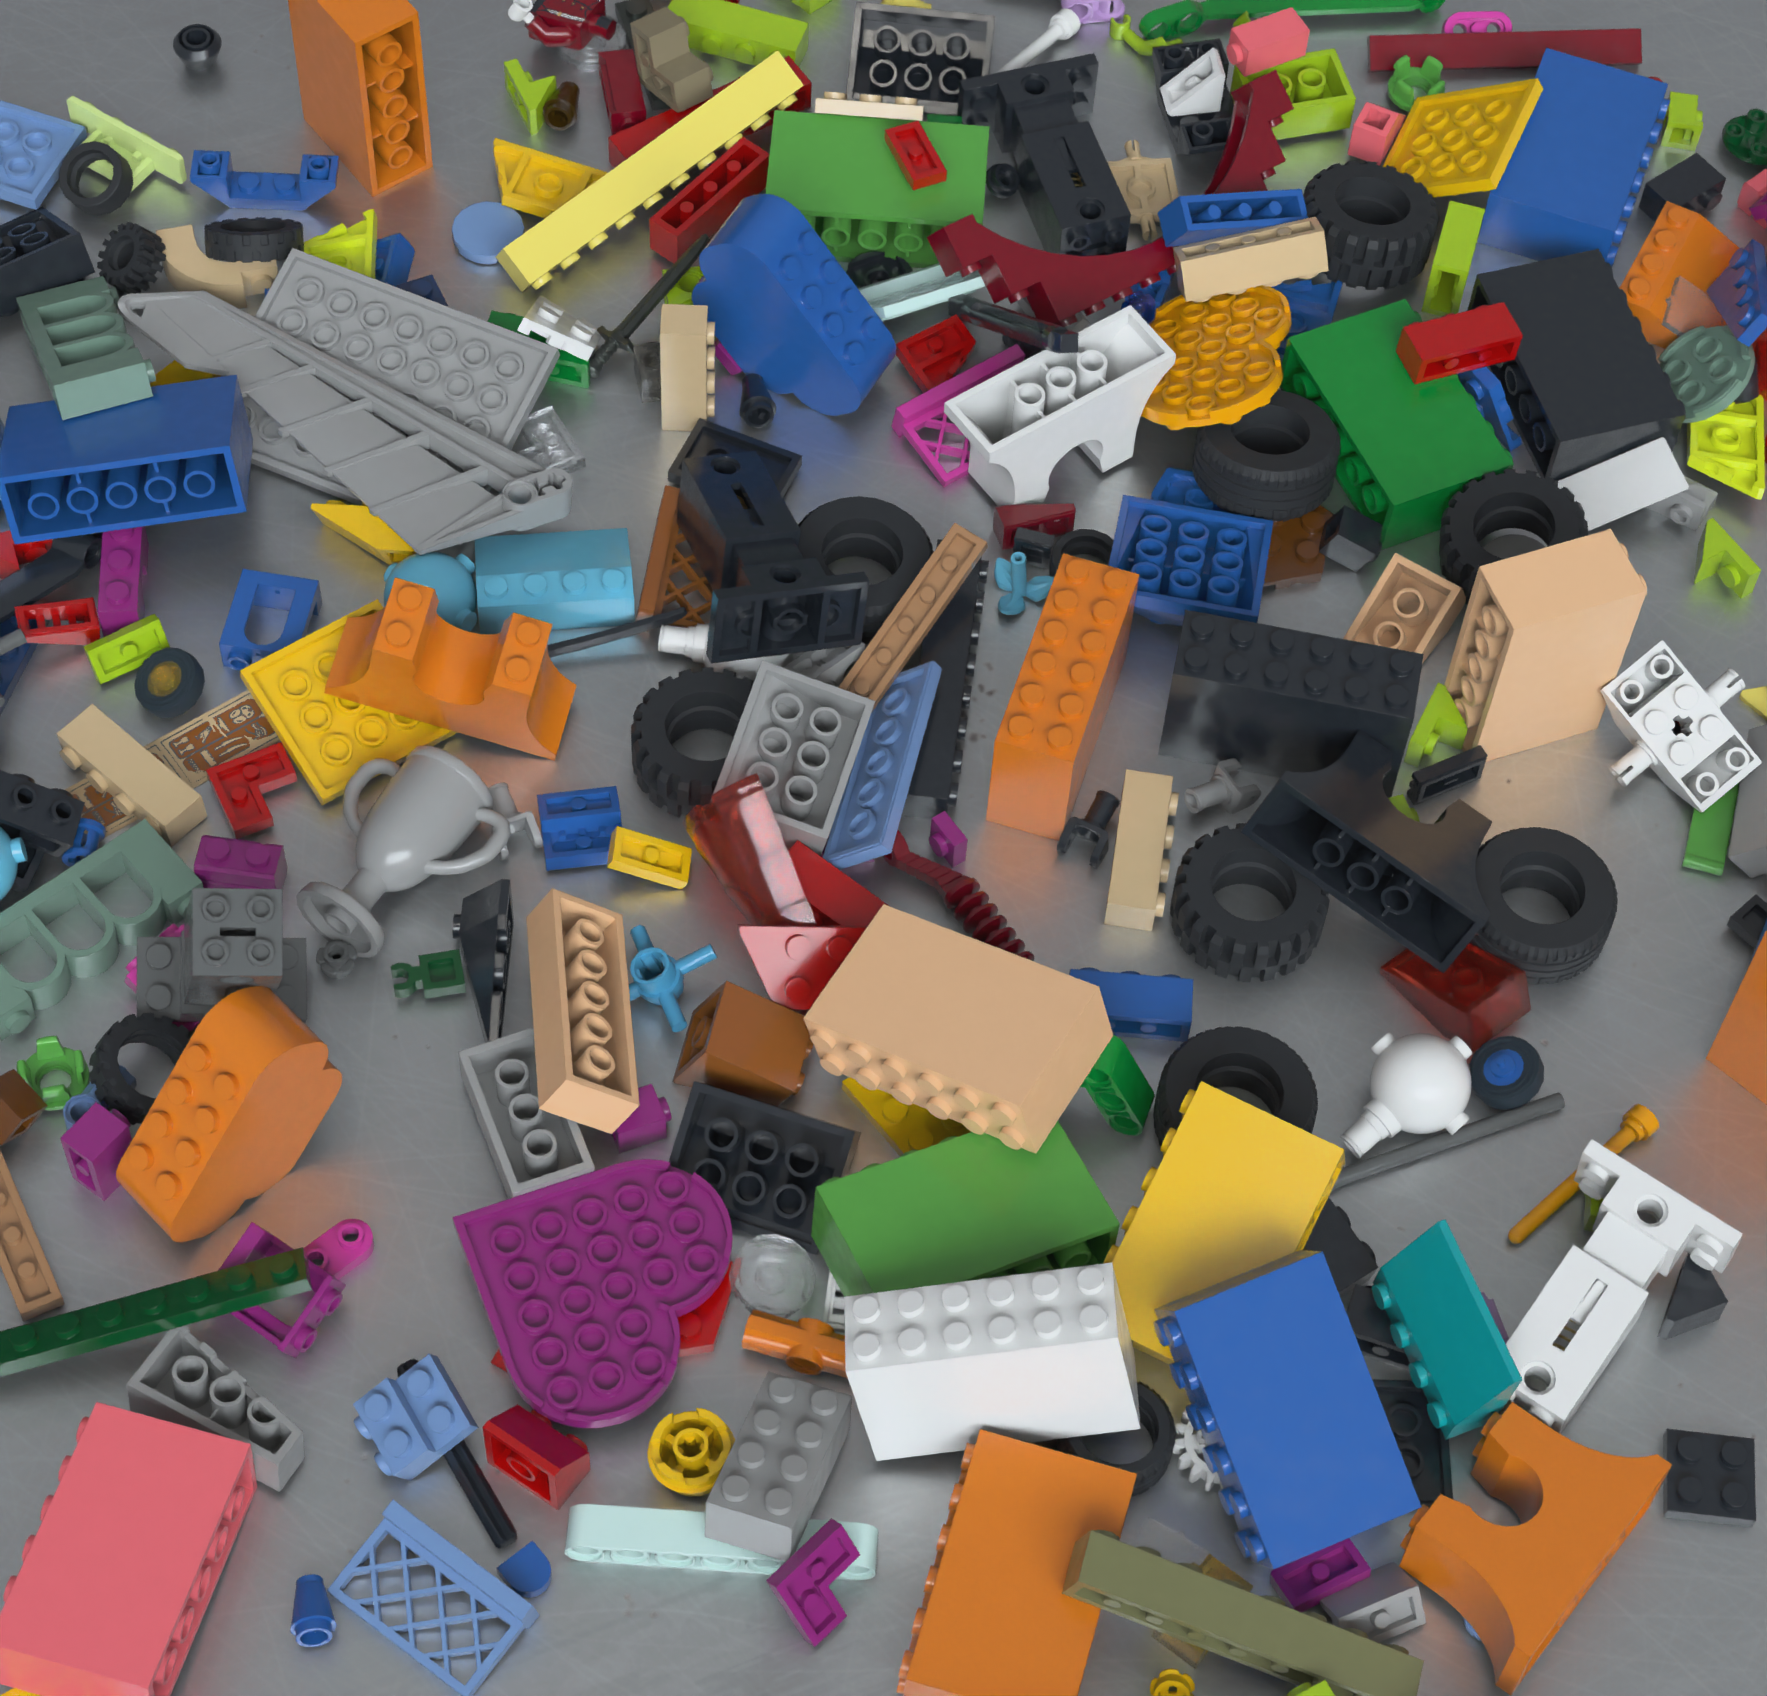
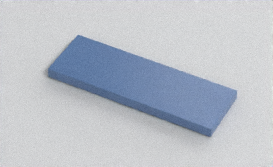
M930 661L899 673L871 713L823 855L826 861L839 870L890 854L892 851L942 668L935 661Z

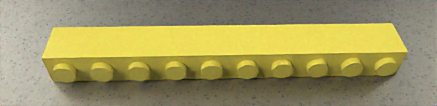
M776 51L504 247L496 256V259L521 292H524L530 286L538 290L553 278L550 274L552 270L559 265L563 270L570 267L581 258L578 252L588 245L591 250L599 246L609 238L605 233L614 225L618 230L625 227L636 218L633 212L643 205L648 210L663 198L660 193L669 185L673 190L677 189L691 178L687 172L695 166L700 171L718 158L715 155L717 150L723 146L726 150H729L743 137L741 133L751 127L755 132L770 121L771 117L768 113L778 108L780 111H784L795 103L798 99L794 94L804 85L780 52Z

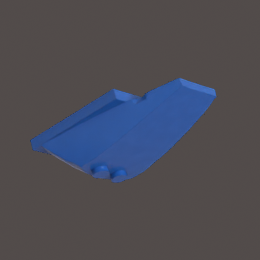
M1167 467L1154 487L1150 499L1123 495L1108 566L1140 574L1133 612L1148 618L1154 623H1165L1182 627L1185 610L1257 623L1274 521L1232 514L1219 508L1207 498L1197 485L1193 472Z

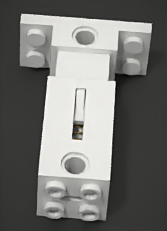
M1591 1139L1582 1152L1574 1181L1579 1183V1188L1586 1195L1597 1200L1604 1199L1592 1229L1594 1233L1582 1250L1575 1245L1571 1247L1506 1343L1523 1380L1500 1414H1503L1509 1405L1514 1402L1560 1434H1562L1639 1319L1649 1295L1645 1290L1656 1274L1659 1272L1667 1277L1684 1250L1690 1253V1258L1700 1267L1706 1270L1715 1269L1722 1274L1732 1259L1743 1235L1738 1230ZM1528 1387H1533V1388L1537 1389L1538 1391H1533V1390L1529 1389Z

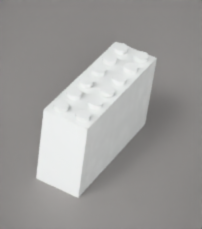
M1112 1262L844 1297L846 1374L876 1461L963 1451L967 1443L976 1444L980 1429L1027 1443L1141 1429L1135 1354Z

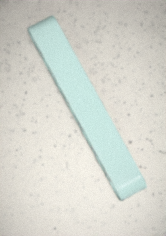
M577 1504L569 1509L564 1553L566 1556L578 1561L773 1574L786 1562L705 1537L706 1512L600 1504ZM810 1519L796 1551L829 1520ZM837 1521L847 1532L859 1551L860 1556L836 1579L867 1580L873 1578L876 1575L878 1529L866 1523Z

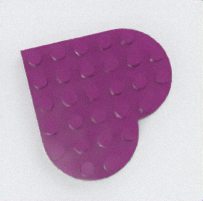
M638 1159L618 1163L452 1217L456 1234L513 1386L523 1400L544 1417L563 1425L578 1428H602L626 1422L646 1411L663 1395L674 1377L679 1362L680 1328L677 1318L699 1307L716 1291L726 1275L732 1255L731 1219L717 1191L695 1172L692 1175L672 1167L671 1162L663 1160Z

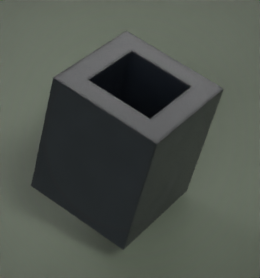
M1344 505L1325 522L1319 545V553L1357 572L1367 562H1373L1378 557L1382 549L1380 537L1383 525Z

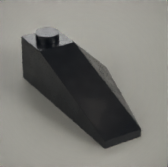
M501 879L463 898L461 914H454L453 939H460L461 955L485 1043L502 1038L514 928L510 879Z

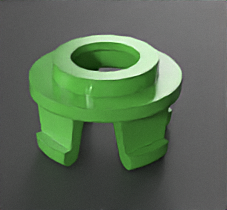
M1408 55L1399 58L1394 64L1393 68L1395 71L1389 79L1387 92L1391 101L1399 108L1410 112L1416 100L1414 99L1413 87L1422 89L1427 95L1445 93V81L1441 80L1443 64L1436 58L1429 55L1422 68L1410 67V57Z
M46 1036L36 1040V1053L26 1061H17L16 1070L48 1105L45 1110L55 1111L63 1109L71 1097L84 1091L90 1083V1072L81 1050L74 1051L63 1047L58 1036ZM61 1070L71 1077V1083L67 1088L64 1084L44 1087L41 1090V1080L51 1071Z

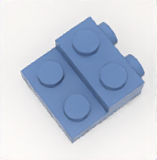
M432 1354L425 1356L396 1380L385 1378L353 1404L359 1414L354 1419L356 1428L366 1439H373L379 1450L374 1455L378 1467L388 1476L393 1475L394 1477L410 1481L479 1428L438 1356Z

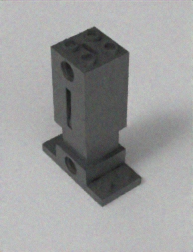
M193 888L184 919V930L181 931L180 937H137L136 1017L149 1012L154 1013V1017L157 1018L167 1016L173 1019V1022H200L212 1007L229 994L243 988L264 986L270 988L304 1023L307 1020L306 938H283V889Z

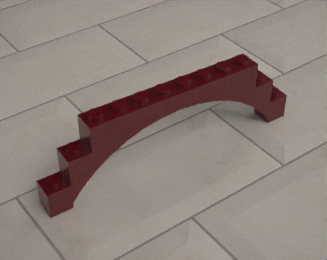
M1276 70L1231 92L1235 101L1231 128L1220 162L1202 195L1268 191L1263 180L1275 175L1274 167L1286 161L1271 128L1283 123L1282 115L1293 110L1294 107ZM972 213L927 236L946 277L960 272L963 278L978 270L994 304L1006 298L1012 304L1026 297L1036 318L1062 327H1067L1077 322L1078 319L1075 314L1082 310L1087 317L1105 308L1103 300L1109 297L1115 303L1133 294L1131 286L1137 283L1143 289L1161 280L1158 273L1165 269L1168 275L1176 272L1173 247L1178 246L1166 247L1163 235L1150 244L1110 255L1074 256L1055 254L1027 247L1002 237L977 223Z

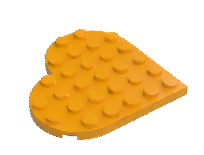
M1261 285L1248 288L1241 294L1232 295L1225 293L1215 295L1204 302H1186L1183 295H1180L1142 316L1176 353L1175 364L1163 376L1151 393L1141 414L1142 417L1165 425L1170 430L1208 426L1218 423L1234 424L1243 415L1270 403L1271 397L1279 389L1283 379L1280 357L1276 350L1280 347V343L1291 329L1292 317L1287 298L1278 290Z

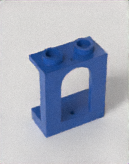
M242 569L219 642L223 666L240 671L305 637L312 615L319 616L322 606L319 580ZM252 606L289 611L284 631L281 637L274 643L258 645L246 638L245 629Z

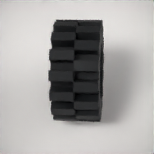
M127 222L126 225L120 224L118 225V232L112 230L109 233L111 236L110 241L105 239L102 243L106 248L104 251H99L98 257L103 260L97 262V268L102 270L99 272V275L104 277L107 284L127 294L141 293V289L144 291L150 289L149 282L155 284L158 280L155 276L157 271L162 273L164 267L159 264L160 261L166 260V254L162 253L166 249L165 244L161 242L162 238L136 223Z

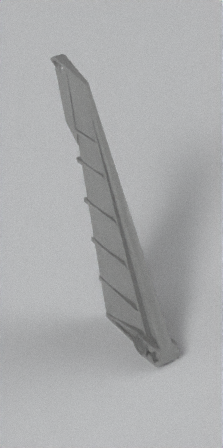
M206 291L127 294L118 300L119 314L184 368L221 376L237 375L242 397H250L281 426V428H278V435L282 438L292 436L325 467L323 468V473L327 477L334 475L369 507L370 514L378 516L419 555L508 530L526 531L562 519L571 511L572 477L565 470L559 468L546 469ZM144 309L141 317L135 314L133 310ZM342 394L346 395L347 397H349L350 399L354 400L355 402H352L351 400H349L348 398H346V397L343 396ZM370 413H374L377 416L381 417L382 419L397 427L404 433L408 434L409 437H405L404 435H402L395 429L391 428L390 426H388L387 424H385L384 422H382ZM426 449H432L466 472H458L426 451ZM489 485L501 494L494 496L482 488V486Z

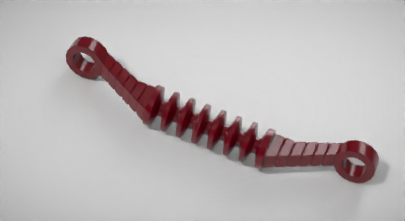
M897 830L891 853L883 856L889 865L935 887L944 899V905L950 910L955 909L953 913L954 918L959 922L964 921L962 925L963 930L968 934L973 933L971 938L1034 961L1033 953L1024 951V941L1015 939L1016 931L1014 928L1006 927L1007 919L1005 916L997 915L998 907L993 903H988L989 895L984 891H979L980 884L975 878H970L954 870L952 871L950 868L910 852L905 838Z

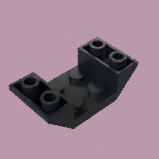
M1220 38L1154 47L1152 56L1157 101L1175 153L1192 155L1224 150L1231 128L1234 103L1226 84L1229 61ZM1215 48L1218 50L1226 76L1220 111L1171 117L1167 114L1160 87L1210 49Z

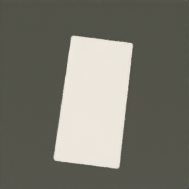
M1664 437L1558 481V488H1568L1575 495L1574 502L1577 501L1581 504L1585 512L1584 519L1588 522V531L1689 489V485Z

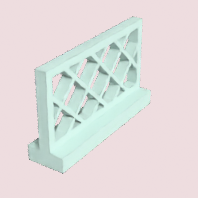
M938 263L858 288V290L883 322L946 302L949 298L960 294L968 295L974 293L976 289L985 287V284L978 270L963 278L960 272L946 277Z

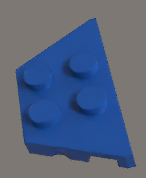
M1311 280L1297 281L1294 284L1281 283L1272 287L1287 298L1292 317L1291 329L1280 343V347L1276 350L1280 357L1281 366L1288 337L1332 323L1343 282L1337 281L1335 283L1331 281V283L1312 285Z
M1487 367L1458 373L1460 383L1466 392L1474 397L1477 409L1483 418L1491 423L1497 439L1509 452L1521 446L1522 440L1520 436L1507 425L1514 418L1506 402L1502 384Z

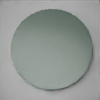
M1703 325L1696 327L1674 340L1658 358L1662 371L1666 372L1670 378L1671 388L1675 396L1684 404L1686 418L1683 423L1702 421L1720 413L1738 398L1752 376L1755 364L1752 345L1748 347L1738 341L1728 325L1705 328Z

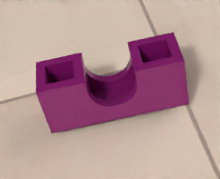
M145 526L102 533L97 612L103 637L145 618L142 575H147L149 549Z

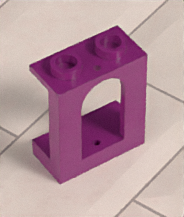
M251 1222L219 1270L294 1249L266 1229ZM309 1259L311 1287L315 1295L293 1327L286 1325L259 1305L230 1313L278 1347L277 1349L294 1358H297L300 1352L303 1353L311 1347L317 1337V1327L325 1316L331 1315L338 1308L343 1298L341 1292L346 1287L343 1282Z

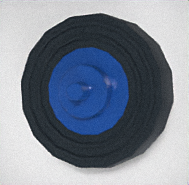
M1502 1036L1485 1042L1474 1053L1469 1063L1471 1086L1476 1096L1486 1105L1497 1109H1514L1528 1103L1539 1092L1544 1082V1065L1538 1051L1525 1039L1515 1036Z

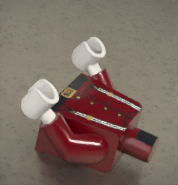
M513 0V4L508 9L510 19L516 22L524 20L526 22L524 26L529 31V38L540 41L546 47H566L582 50L594 35L610 40L616 31V21L606 17L605 0H536L534 4L532 0Z

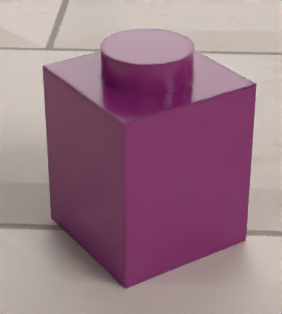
M652 1084L638 1088L639 1106L611 1134L619 1154L667 1138L666 1122L672 1120L671 1112L665 1097L658 1098Z

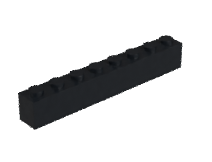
M938 539V540H937V546H936V548H937L938 545L941 543V541H942L941 539ZM982 557L923 639L919 666L935 661L942 668L902 816L931 819L943 811L947 813L948 806L956 807L959 783L952 782L953 773L961 774L963 750L956 749L957 740L965 741L968 718L961 717L962 708L969 709L972 686L965 685L966 676L974 677L976 654L969 653L970 645L978 646L981 623L974 622V615L982 614L985 591H978L979 583L986 584L989 561L982 560Z

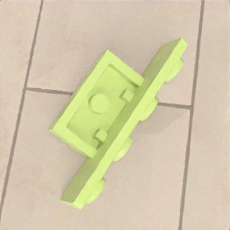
M73 95L66 100L71 122L85 126L86 132L91 134L82 143L93 141L105 143L128 161L133 171L131 192L154 170L180 184L187 180L184 159L174 148H167L156 142L148 134L138 132L127 126L119 118L107 115L90 102H84ZM98 160L88 166V168L112 180L113 166L108 160Z

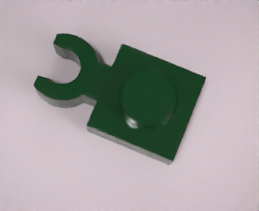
M459 949L418 955L420 966L413 967L407 963H396L390 966L392 979L401 977L408 979L404 983L393 985L395 997L397 998L409 997L418 989H424L425 999L466 993Z

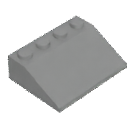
M762 660L711 801L782 845L792 847L797 841H800L821 856L875 701Z

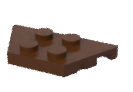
M1320 505L1301 517L1273 522L1263 587L1273 585L1274 589L1278 590L1288 588L1297 583L1304 585L1321 581L1326 556L1319 553V545L1324 524L1334 513Z

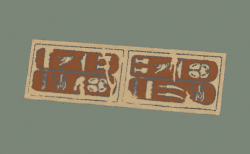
M246 690L147 744L144 748L194 789L208 781L206 769L269 747L281 740L249 690ZM87 778L65 789L73 795V798L85 802L81 818H88L101 823L106 829L105 837L139 819L134 814L130 816L125 815L113 801L114 797L106 790L103 793L98 792Z

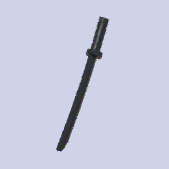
M681 607L615 628L548 645L549 657L623 639L659 628L662 624L666 626L680 620L688 613L685 607Z

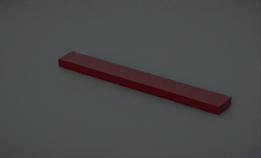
M1641 28L1369 35L1367 37L1368 72H1394V64L1405 55L1410 57V67L1422 68L1429 55L1443 64L1442 70L1538 68L1546 48L1607 66L1639 65L1642 63Z

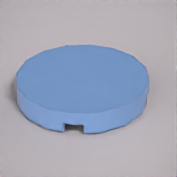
M489 201L475 203L461 210L454 219L452 226V239L454 245L458 248V252L464 258L482 264L499 263L496 256L500 251L525 233L522 218L513 208L503 206L499 202Z

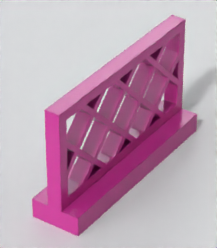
M1017 344L896 407L891 427L899 438L905 435L943 488L969 474V462L965 463V460H969L970 451L967 450L969 440L966 437L963 449L942 445L944 431L964 436L955 424L946 422L947 415L944 413L945 402L1022 362L1025 354ZM923 427L940 430L937 443L922 440L916 431ZM939 454L961 458L960 466L947 473L938 462Z

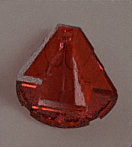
M757 773L711 795V803L703 806L696 805L685 816L683 826L686 833L693 841L701 857L722 884L724 892L749 924L817 925Z

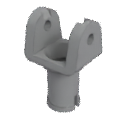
M1232 758L1218 762L1210 782L1186 789L1184 801L1192 813H1198L1205 808L1221 804L1229 814H1235L1254 804L1261 796V791L1255 784L1239 787L1233 778L1239 773L1237 769L1242 766L1237 759Z
M503 782L490 786L488 789L493 798V810L502 814L509 821L510 835L525 830L533 848L542 847L543 840L534 815L529 811L524 813L518 812L509 792L508 784ZM492 826L491 836L493 835V833H494V831H495V828H494L493 826ZM507 845L497 855L500 861L509 859Z

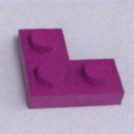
M832 1518L766 1580L804 1640L814 1647L847 1617L845 1611L830 1590L829 1585L860 1556L859 1551L843 1526Z

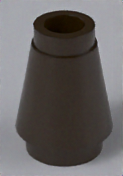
M571 81L562 82L543 107L544 120L554 130H566L573 126L577 120L580 89L575 83Z

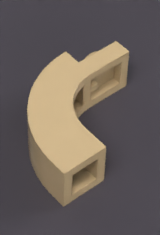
M192 224L156 230V235L162 238L161 242L165 244L166 248L162 251V253L166 254V260L162 261L164 272L178 292L206 291L239 309L247 308L245 296L265 294V289L271 288L278 275L276 260H271V262L253 261V263H243L242 261L222 262L208 258L197 246Z

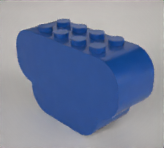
M757 194L746 197L739 202L701 252L699 265L703 276L693 288V305L708 306V321L715 322V336L745 375L758 374L763 378L764 385L768 390L778 394L794 393L806 406L825 415L838 416L856 411L895 357L896 343L890 331L804 215L791 203L775 195Z

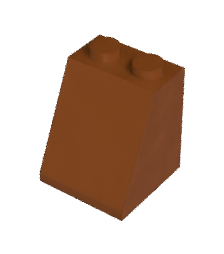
M725 981L692 1012L672 1082L687 1087H692L694 1081L704 1082L779 1106L791 1095L795 1096L804 1082L805 1074L801 1072L803 1061L809 1056L814 1045L810 1040L811 1036L803 1019L805 1016Z

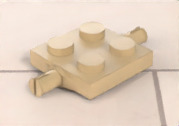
M1129 140L1124 145L1127 158L1119 161H1108L1107 163L1131 213L1130 224H1141L1143 239L1148 241L1150 235V240H1154L1158 236L1155 222H1160L1158 212L1179 197L1171 158L1153 159L1142 157L1139 142L1133 140L1132 147V142Z

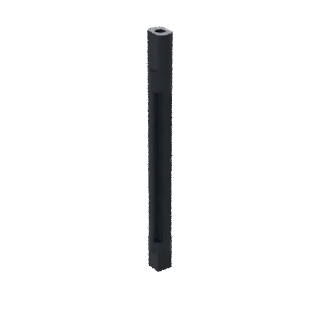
M965 294L951 297L948 300V315L951 317L957 314L961 321L1054 353H1078L1079 333L1070 331L1065 327Z

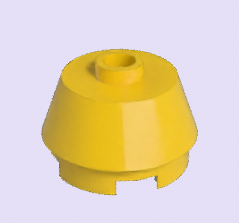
M696 1408V1411H686L676 1415L670 1413L658 1423L649 1441L647 1451L649 1467L661 1484L681 1495L690 1497L706 1495L711 1492L735 1442V1437L727 1424L719 1416L706 1409Z

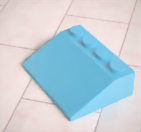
M627 528L487 536L475 540L476 588L480 634L500 633L504 621L513 612L553 624L551 630L622 626L635 622L633 577Z

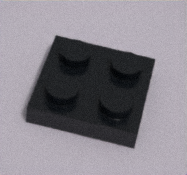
M1666 1429L1663 1434V1459L1671 1463L1672 1466L1663 1481V1517L1752 1527L1756 1522L1754 1438Z

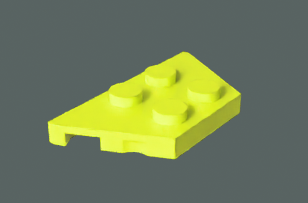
M374 209L363 212L365 219L347 229L341 223L331 228L327 233L317 235L303 242L304 252L375 279L378 219Z
M1759 394L1757 398L1750 400V402L1740 404L1733 402L1720 413L1708 419L1687 423V466L1759 500L1762 499L1765 490L1763 394Z

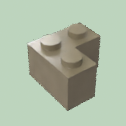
M663 7L630 23L639 79L643 86L677 113L713 97L711 84L713 80L712 70L707 62L701 61L690 52L687 38L689 36V27L683 17L677 16L667 7Z

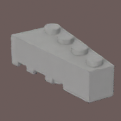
M187 1325L169 1330L127 1383L129 1406L132 1412L251 1444L256 1480L278 1492L282 1490L305 1459L303 1431L264 1395L259 1396L247 1385V1380L235 1369L232 1371L218 1359L217 1353L206 1342L201 1343L190 1333Z

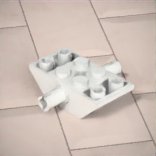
M1660 640L1600 690L1615 724L1634 746L1630 752L1609 767L1611 775H1620L1615 780L1623 787H1626L1629 782L1650 766L1668 788L1700 813L1704 812L1763 763L1720 709L1724 703L1746 687L1742 678L1738 681H1733L1739 675L1733 669L1728 668L1724 674L1706 689H1703L1666 643ZM1674 721H1678L1681 726L1680 734L1675 735L1672 732V729L1675 727Z

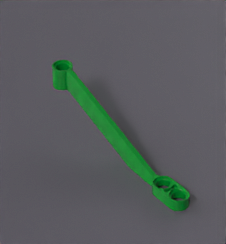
M1184 0L1147 13L1139 23V30L1146 40L1162 36L1165 42L1195 32L1206 20L1238 19L1245 11L1249 12V18H1262L1293 7L1299 16L1406 12L1420 9L1423 13H1431L1441 7L1445 0H1207L1204 2ZM1191 14L1190 17L1182 21L1187 15ZM1162 23L1158 28L1151 31L1156 25Z

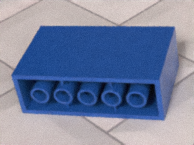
M1546 48L1535 78H1538L1543 91L1497 188L1490 191L1477 243L1536 261L1599 249L1605 262H1608L1613 267L1619 247L1613 244L1614 242L1618 244L1622 242L1628 222L1622 219L1623 217L1628 219L1631 217L1637 197L1631 196L1632 192L1636 194L1640 192L1646 174L1641 172L1640 169H1648L1654 152V148L1648 146L1650 143L1657 144L1663 124L1657 123V119H1665L1671 101L1664 98L1668 83Z
M237 375L151 386L153 397L62 420L54 400L9 406L0 449V498L14 544L247 512L253 437Z
M1296 1251L1154 1309L1158 1320L1153 1322L1156 1335L1163 1347L1168 1345L1174 1362L1169 1365L1172 1377L1179 1389L1185 1388L1190 1405L1186 1406L1188 1418L1194 1430H1201L1207 1445L1202 1448L1203 1457L1211 1473L1217 1472L1223 1487V1489L1218 1491L1219 1498L1227 1515H1234L1239 1531L1235 1533V1540L1244 1558L1250 1557L1252 1562L1274 1570L1421 1508L1420 1501L1323 1251Z

